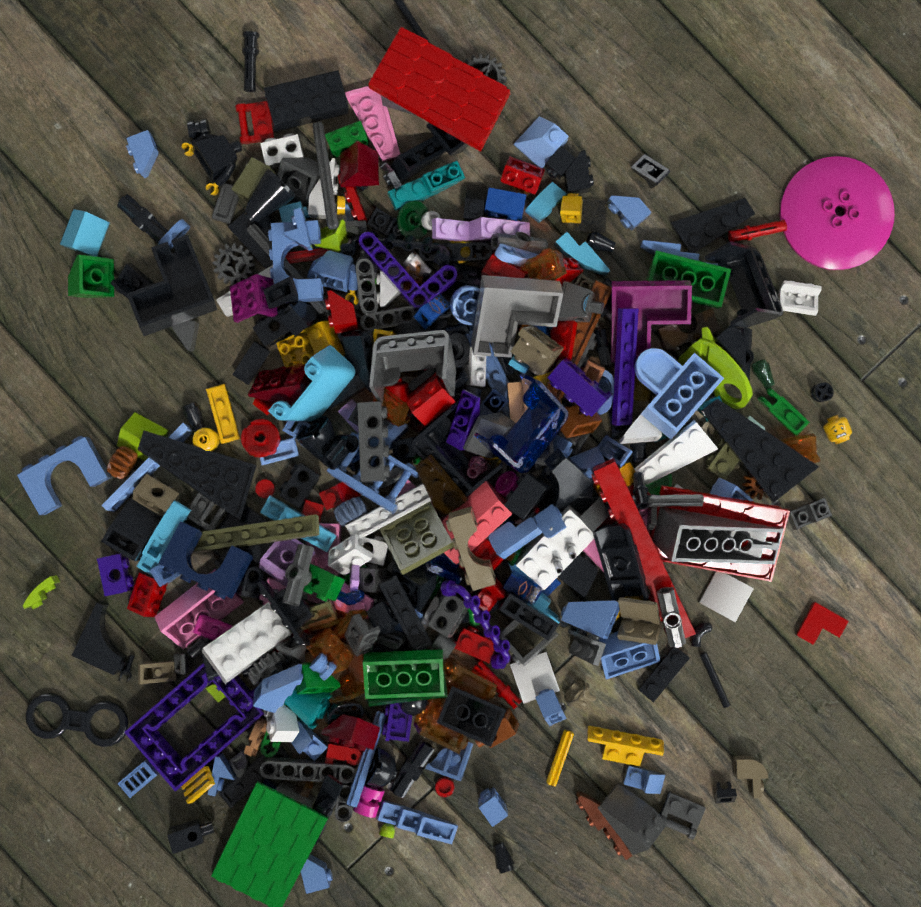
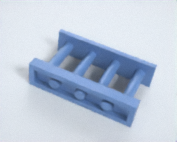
M352 432L350 435L356 436L359 442V432L358 434ZM359 445L358 449L353 453H349L335 470L327 469L331 476L392 514L398 509L397 505H395V499L409 477L413 476L417 479L419 476L415 466L410 463L405 465L389 455V457H386V465L390 466V471L395 465L404 472L390 494L384 498L378 494L383 482H374L373 485L367 487L361 482L360 469L352 477L346 474V468L358 452ZM373 457L371 459V465L373 464L376 457Z

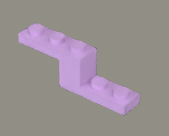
M485 217L469 222L441 218L432 219V239L485 243L491 241L493 234L515 235L516 232H523L530 237L529 222Z

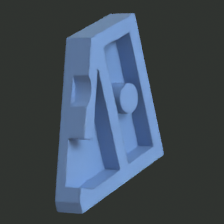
M454 737L447 747L442 749L425 769L461 781L473 743Z

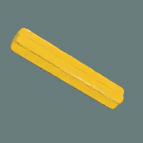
M563 731L546 780L547 784L551 786L557 785L574 736L572 731Z

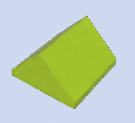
M135 412L121 427L117 446L131 448L138 454V458L146 461L148 457L138 451L143 431L166 437L169 430Z

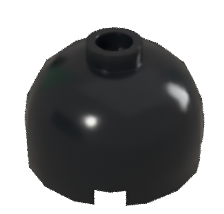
M379 747L376 748L365 781L366 785L380 788L389 784L392 779H395L398 769L396 768L395 758L390 752Z

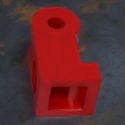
M329 741L325 763L333 764L334 759L347 761L350 765H357L360 762L363 751Z

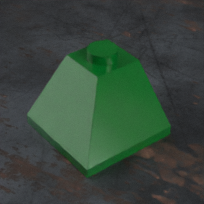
M77 255L68 275V296L82 298L114 297V287L110 284L114 280V259Z

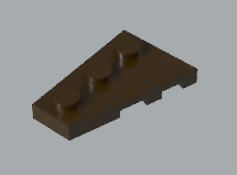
M431 454L415 466L440 519L468 500Z

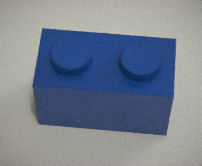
M489 187L484 214L494 219L503 217L506 220L521 221L526 194Z

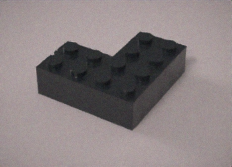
M188 235L171 240L175 253L171 252L168 242L151 247L164 281L127 293L143 336L217 310L214 298Z

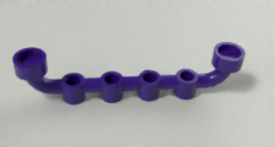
M453 580L444 581L441 585L442 594L449 597L459 593L464 599V606L470 608L473 612L474 621L480 623L484 628L485 637L490 638L494 643V650L500 652L492 655V667L494 669L505 668L506 664L510 661V643L508 640H501L498 637L500 635V628L497 625H490V613L486 610L481 611L479 608L480 598L478 596H471L464 587L456 584Z

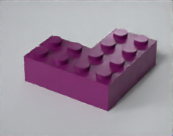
M690 280L612 281L611 362H615L618 308H639L636 346L637 360L642 352L651 349L652 324H691L692 284Z

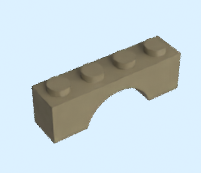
M472 506L449 513L446 525L448 531L453 532L454 538H452L455 550L458 549L461 556H458L461 567H465L467 585H471L473 591L495 585L496 576L490 560L474 555L468 545L469 538L477 531L478 526Z

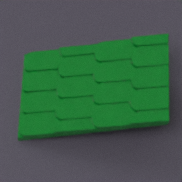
M281 780L276 790L257 781L211 877L233 887L236 891L250 896L254 900L266 904L268 907H283L329 817L311 809L316 797L284 780Z

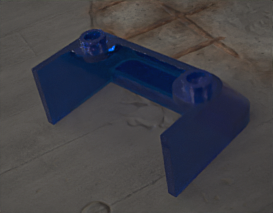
M521 373L519 376L529 386L523 396V402L528 407L506 437L495 434L488 439L477 432L474 436L491 453L520 473H526L568 419V411L542 382Z

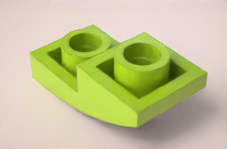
M50 576L40 583L23 604L24 609L30 607L36 609L43 605L42 601L47 598L45 593L56 588L55 585L60 582L58 576Z

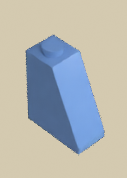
M617 601L568 602L567 606L565 605L562 609L561 620L607 640L620 608Z

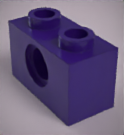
M120 553L97 558L104 596L132 590L134 582L128 571L130 567L128 557ZM115 569L120 571L119 579H116L113 576V571Z

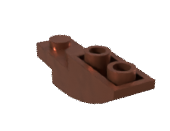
M577 792L578 799L576 803L581 811L585 809L588 816L586 819L590 826H595L598 831L604 828L603 831L608 840L612 838L615 842L613 847L618 856L623 855L625 860L632 857L628 847L598 809L601 803L585 793Z

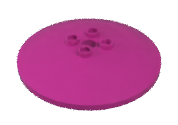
M826 157L803 167L788 183L780 204V220L785 219L787 223V231H784L783 234L790 247L808 263L828 270L850 269L872 259L886 244L894 224V203L885 181L870 166L849 157ZM839 206L844 209L843 216H838L835 213L836 207Z

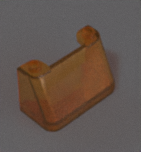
M451 657L446 661L444 669L447 695H449L453 686L483 700H489L495 696L497 685ZM447 697L429 699V704L423 713L416 715L413 723L414 727L420 735L460 754L461 750H464L468 744L467 736L437 723Z

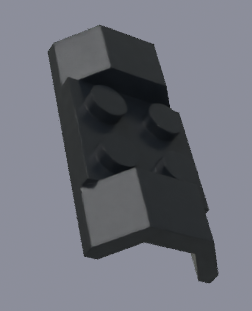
M625 523L608 524L594 530L593 536L612 601H618L620 597L624 598L626 596H641L644 600H649L645 584L646 577L630 528Z

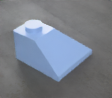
M539 116L519 137L514 146L536 166L544 168L560 146L563 147L567 143L569 136L555 123Z

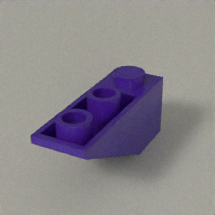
M465 389L462 391L446 443L461 451L465 450L463 447L478 416H480V397Z

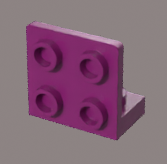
M255 274L230 286L234 322H241L256 314L270 317L278 315L277 307L268 308L263 291L274 285L273 279Z

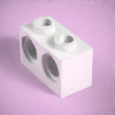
M286 134L280 139L268 138L265 142L260 143L265 164L270 166L271 169L279 168L282 158H304L298 134ZM290 145L297 146L293 152L287 151V148ZM272 149L278 150L275 156H269V152Z

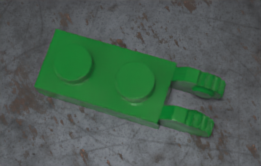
M768 387L765 391L776 402L772 405L763 396H760L758 401L794 436H798L810 422L783 396L778 395L772 388Z

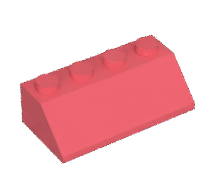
M485 481L467 496L468 500L463 505L452 511L472 506L478 526L477 531L468 541L471 551L513 514L512 511L504 506L507 502L505 498L488 481ZM448 514L441 522L452 540L454 538L453 532H449L446 525ZM453 547L444 552L456 565L459 563L458 556L461 555L458 549L455 550Z

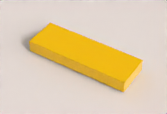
M226 384L207 388L206 391L221 444L241 439Z

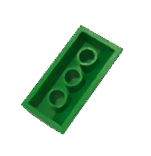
M656 250L646 281L690 280L692 284V303L718 309L723 304L731 269Z
M443 650L368 652L364 654L365 699L445 695Z

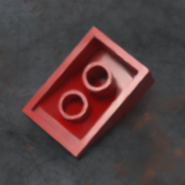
M435 372L415 390L409 392L406 403L412 414L426 427L456 401L453 396H450L443 380Z

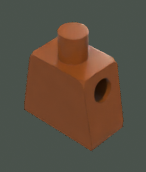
M510 708L506 709L490 748L517 733L519 722ZM475 740L478 747L485 745Z

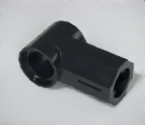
M336 435L333 439V445L322 457L321 461L331 470H335L349 453H353L358 449L359 442L357 437L354 435Z

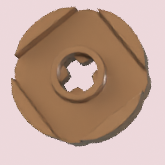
M260 717L257 720L249 737V746L246 745L244 754L250 757L257 756L261 741L267 731L266 719Z

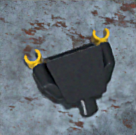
M203 133L192 140L191 144L183 143L182 149L189 148L184 153L186 156L190 157L195 154L211 181L214 180L213 184L209 183L206 185V190L214 186V191L210 195H217L219 192L218 187H221L235 170L236 153L242 151V146L237 140L229 144L224 135L217 136Z

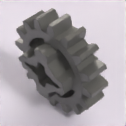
M233 243L232 248H230L226 244V250L223 251L219 248L221 254L214 255L217 261L212 262V264L217 268L213 271L220 273L217 278L219 280L224 278L223 282L225 284H228L230 281L231 285H234L237 281L240 282L243 279H247L248 274H254L250 270L255 268V265L251 263L254 257L249 256L251 252L248 249L244 251V246L242 245L237 248V245ZM234 253H239V254L243 255L244 257H242V256L236 257V256L234 255ZM232 259L237 263L235 264L236 271L231 267L233 265ZM225 272H231L234 277L227 276Z
M276 651L272 655L268 653L262 656L260 661L254 663V667L250 668V673H248L250 681L253 685L258 686L263 679L288 669L289 659Z

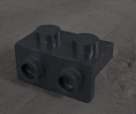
M130 262L125 265L119 277L112 280L110 284L115 287L118 293L128 298L127 293L155 283Z

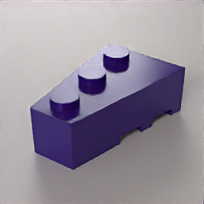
M567 358L563 359L547 377L550 380L549 383L555 389L562 390L568 401L575 402L580 406L579 410L586 416L590 415L592 417L613 395L609 390L605 393L598 387L599 383L596 380L591 381L583 370Z

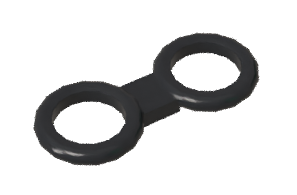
M44 693L35 697L29 703L25 713L29 730L43 739H53L62 735L66 730L84 732L87 739L95 745L108 747L119 743L126 734L124 732L128 729V717L125 710L117 703L111 701H100L92 705L87 711L70 709L67 701L59 695ZM45 701L56 703L63 713L61 725L52 731L41 729L34 717L36 707ZM101 709L113 711L120 720L119 731L112 738L104 739L98 737L91 727L93 715Z

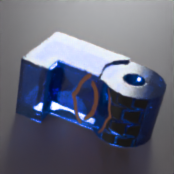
M515 570L512 571L503 589L511 591L534 604L543 592L539 585Z

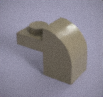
M733 756V775L737 779H749V794L754 799L761 798V792H764V783L761 779H768L767 770L758 760L751 756Z

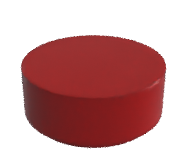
M263 479L256 484L255 490L259 497L268 498L269 495H274L275 485L271 480Z
M447 776L440 777L435 784L437 794L441 797L450 796L454 792L453 780Z

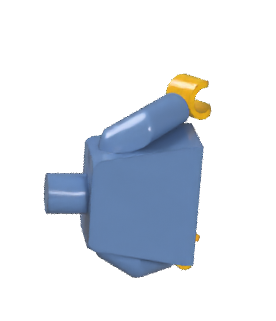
M327 251L322 257L311 263L307 278H321L323 286L343 292L350 290L345 299L349 301L351 297H354V304H358L359 299L355 295V291H358L356 265L351 256L345 255L342 252Z

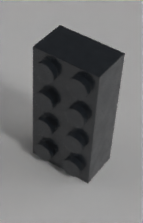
M339 70L264 88L275 132L348 114L349 106Z

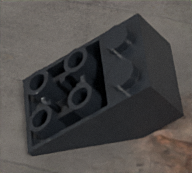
M132 496L112 522L101 542L131 560L138 561L141 559L146 544L163 517L133 500Z

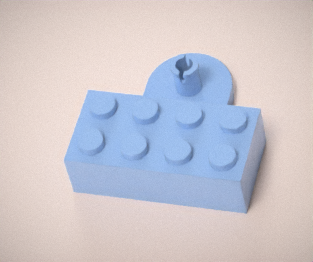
M651 348L642 352L635 362L637 378L656 395L641 415L670 440L724 379L723 376L695 353L682 366L665 351Z

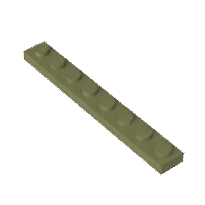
M308 515L203 531L193 554L230 549L231 545L243 547L320 535L319 516Z

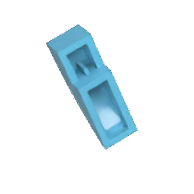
M566 232L555 242L554 246L567 258L577 260L580 267L603 276L610 272V269L586 241L579 246L570 234Z

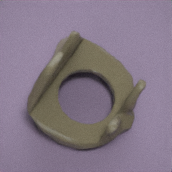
M582 680L574 682L564 695V701L569 707L574 706L583 711L587 709V701L596 700V697L589 692V684Z

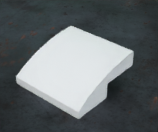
M715 571L699 603L736 622L754 588L726 573Z
M546 652L536 655L526 666L522 663L518 665L516 662L510 664L523 704L536 700L535 697L539 695L538 693L545 689H553L555 693L560 691Z

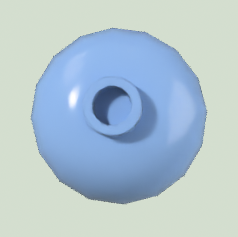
M469 285L462 286L451 296V313L455 319L465 325H474L479 288Z

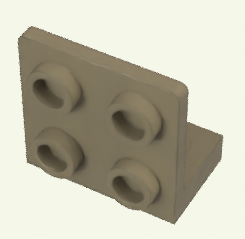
M620 597L618 604L622 621L617 634L618 639L656 645L661 630L657 603L649 600L643 601Z

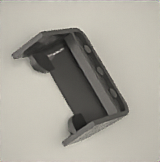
M435 330L378 338L373 345L369 387L377 401L383 403L384 387L396 384L400 379V372L436 368V374L443 380L450 396H455L456 367L449 334L444 330Z

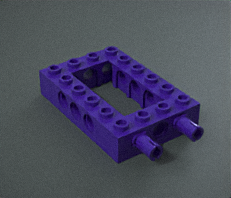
M203 663L124 733L172 789L177 791L264 714V710L253 706L254 690L256 688L250 690L238 675L226 684L220 676L214 677V680L207 681ZM213 681L217 686L216 689L218 691L221 690L230 701L229 704L231 706L234 705L238 711L182 759L160 734L158 729Z

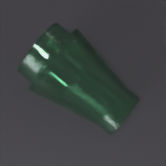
M762 359L751 365L753 374L765 389L775 385L769 362Z

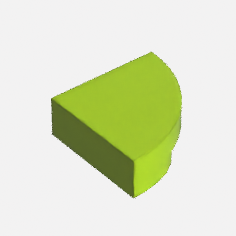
M211 684L206 690L219 703L226 696L221 690L218 691L216 689L217 686L215 684Z

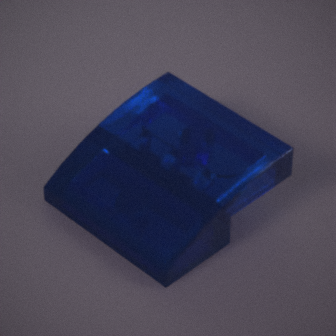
M445 553L425 563L428 571L447 580H453L458 585L463 579L457 571L460 562L456 565Z

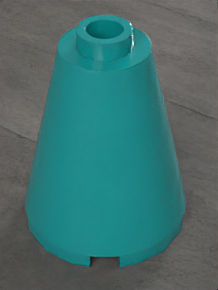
M295 687L292 695L288 696L284 703L309 728L314 729L318 725L316 723L317 719H323L332 703L330 698L333 695L330 693L297 694Z

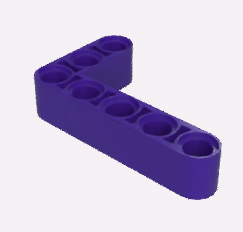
M364 232L359 237L362 251L372 260L375 266L411 307L417 311L424 304L432 301L437 295L444 293L457 279L456 269L451 265H445L419 286L373 233ZM365 239H372L373 244L371 246L363 245ZM384 253L386 258L383 261L376 260V255ZM392 267L399 270V273L395 276L388 273ZM446 271H450L454 277L447 280L443 277V274ZM404 282H409L412 287L409 290H403L401 285ZM431 284H437L439 290L431 292L428 287ZM415 297H423L424 303L416 305L414 303Z

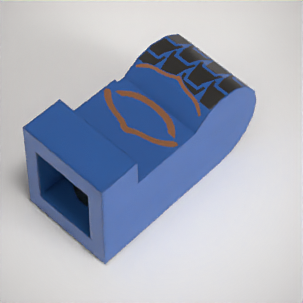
M440 293L432 301L424 304L414 315V318L426 330L449 309L450 303ZM421 314H423L428 319V321L423 320Z

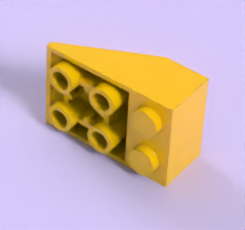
M320 321L304 329L296 337L292 335L276 343L285 367L294 366L298 363L306 364L313 355L329 345L333 346L342 356L346 355L338 334H335L334 327L330 328L329 321Z

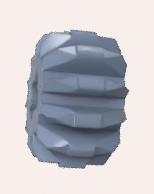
M360 497L351 498L341 503L334 510L335 518L341 526H345L368 512L365 503Z

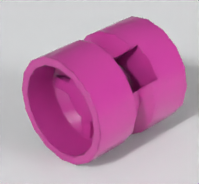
M512 471L501 474L495 484L496 491L505 498L511 490H516L518 487L516 482L519 477Z
M364 784L358 805L353 807V811L366 817L375 818L379 809L378 802H381L385 790L382 787L375 788Z

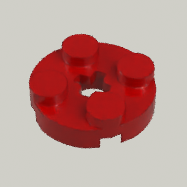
M257 419L252 421L251 425L243 429L241 443L249 455L261 458L276 453L277 447L280 444V433L272 422L266 419ZM263 434L265 439L262 442L256 440V438Z

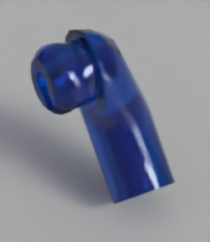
M340 590L337 600L351 606L363 600L365 595L362 590H354L349 593Z

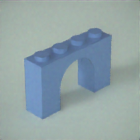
M318 220L306 221L311 244H321L320 223ZM293 222L271 223V229L268 230L269 241H272L269 256L270 260H273L270 276L271 279H274V284L290 277L285 272L284 259L286 254L292 248L298 246V244L286 238L283 232L298 229L294 228ZM293 278L299 301H324V288L321 278ZM299 301L286 302V303H298Z
M79 436L73 439V444L57 448L55 454L41 457L38 460L39 463L34 466L30 464L22 468V472L17 475L39 515H47L62 506L51 485V474L58 464L64 461L75 463L81 469L90 487H96L112 478L89 437Z

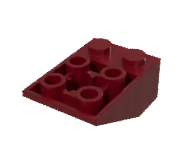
M298 363L290 367L282 366L274 370L259 372L248 392V396L274 403L285 401L292 407L312 382L305 374L304 367L306 364Z

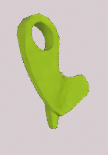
M703 327L702 338L695 341L679 357L678 363L683 366L694 353L697 354L724 377L714 390L715 396H720L722 402L732 409H741L748 404L753 395L749 380L734 359L715 343L709 328ZM728 383L736 386L740 390L742 398L730 396L726 392L724 384Z

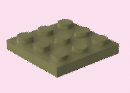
M431 502L379 529L402 575L454 547Z

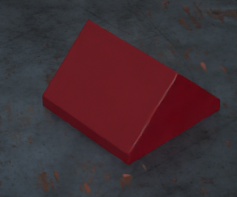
M356 141L340 154L341 187L379 185V154L377 151Z

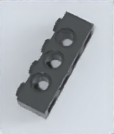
M381 401L357 403L361 482H387V477H390V466L386 465V457H389V446L385 445V438H388V426L384 424V418H387V407ZM377 418V426L370 428V419ZM373 437L379 439V444L376 447L370 446V440ZM373 457H379L380 459L377 467L371 466L370 462Z

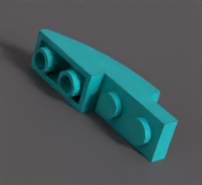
M458 161L423 174L421 178L404 184L398 189H392L388 191L387 195L396 211L409 201L421 202L465 179V175Z

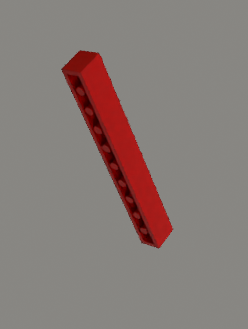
M612 458L593 467L594 473L591 476L595 485L600 484L602 491L599 493L603 502L608 501L610 508L607 510L611 519H616L618 524L625 523L631 530L646 577L645 584L651 592L648 594L649 599L657 603L660 620L663 621L657 591L664 587H673L685 638L695 635L696 633L615 459ZM670 615L667 619L672 620L676 615Z

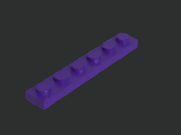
M618 308L612 425L616 426L632 424L639 308Z

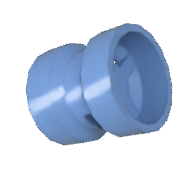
M322 652L311 662L309 668L319 673V677L324 681L335 671L337 665L334 662H328L327 656Z

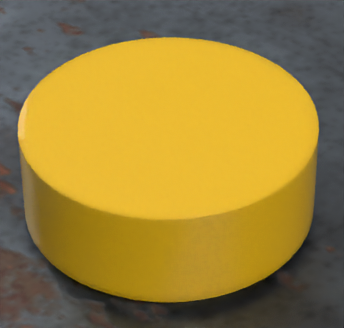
M337 196V215H345L344 196Z

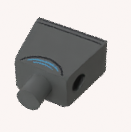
M566 281L563 282V298L558 321L590 322L592 313H603L604 303L595 301L596 295L592 290Z

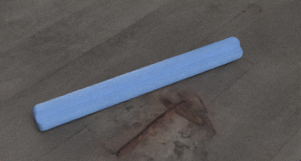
M377 711L375 713L372 724L380 727L374 750L366 749L362 753L346 802L349 806L357 807L386 719L384 712Z

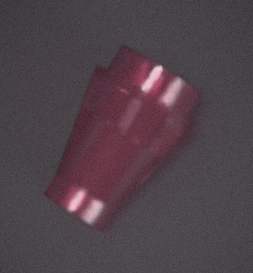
M474 456L469 460L467 475L470 478H476L487 470L486 460L483 457Z

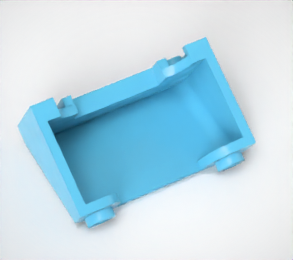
M333 346L325 347L313 355L306 363L304 371L312 382L291 407L285 401H277L268 412L276 419L283 421L311 422L324 414L355 376L354 366Z

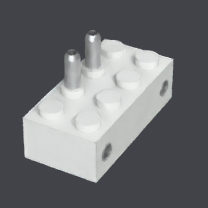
M570 505L561 512L562 520L567 528L552 538H546L541 533L524 547L515 562L520 570L544 590L594 539L593 532L579 518L581 515Z

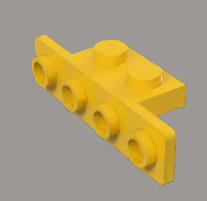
M588 726L587 741L604 744L603 760L640 766L644 752L661 756L664 754V741L661 739Z

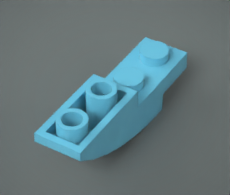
M176 500L173 501L142 552L143 555L137 565L138 568L152 576L150 570L159 565L158 563L179 523H185L191 509Z

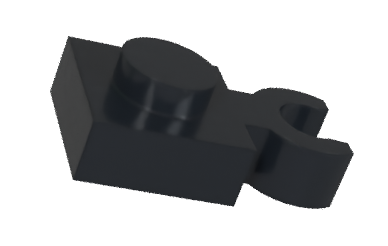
M385 161L381 163L379 167L383 171L384 175L382 177L388 186L391 184L395 189L401 187L402 184L394 170Z

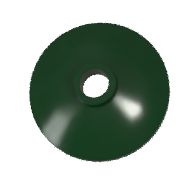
M409 201L400 208L397 224L403 236L412 235L415 239H420L428 232L421 223L423 214L429 211L423 203Z

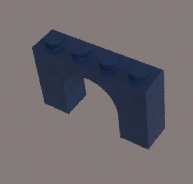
M180 522L158 564L164 566L163 571L174 575L175 572L180 574V579L191 583L192 580L197 582V587L208 591L209 588L214 590V595L219 598L225 599V597H229L232 599L253 556L231 545L222 565L216 571L210 574H198L192 565V554L203 533L190 525Z

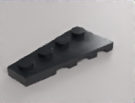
M746 198L671 222L670 225L687 252L695 253L754 216L755 212Z

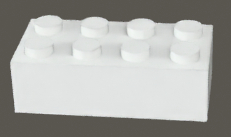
M268 602L205 646L202 653L226 684L262 658V656L275 649L277 645L290 638L292 633L282 624L281 618L272 610Z

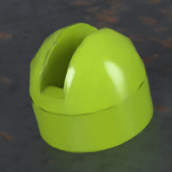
M389 823L383 824L380 827L379 835L394 838V826Z

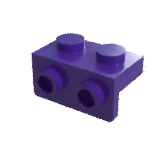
M399 703L386 704L385 716L389 717L388 724L384 723L382 735H386L385 741L391 739L409 742L412 715L405 714L401 710Z

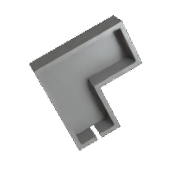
M482 275L471 339L473 355L491 356L489 342H491L495 357L512 358L510 351L514 347L518 325L556 327L563 298L560 281Z

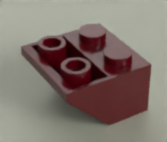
M343 714L325 727L321 734L328 736V741L349 748L354 747V749L365 752L366 749L374 750L380 727L360 718Z

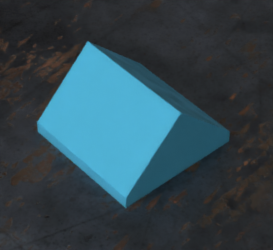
M73 209L60 245L89 256L97 257L110 223L86 211Z

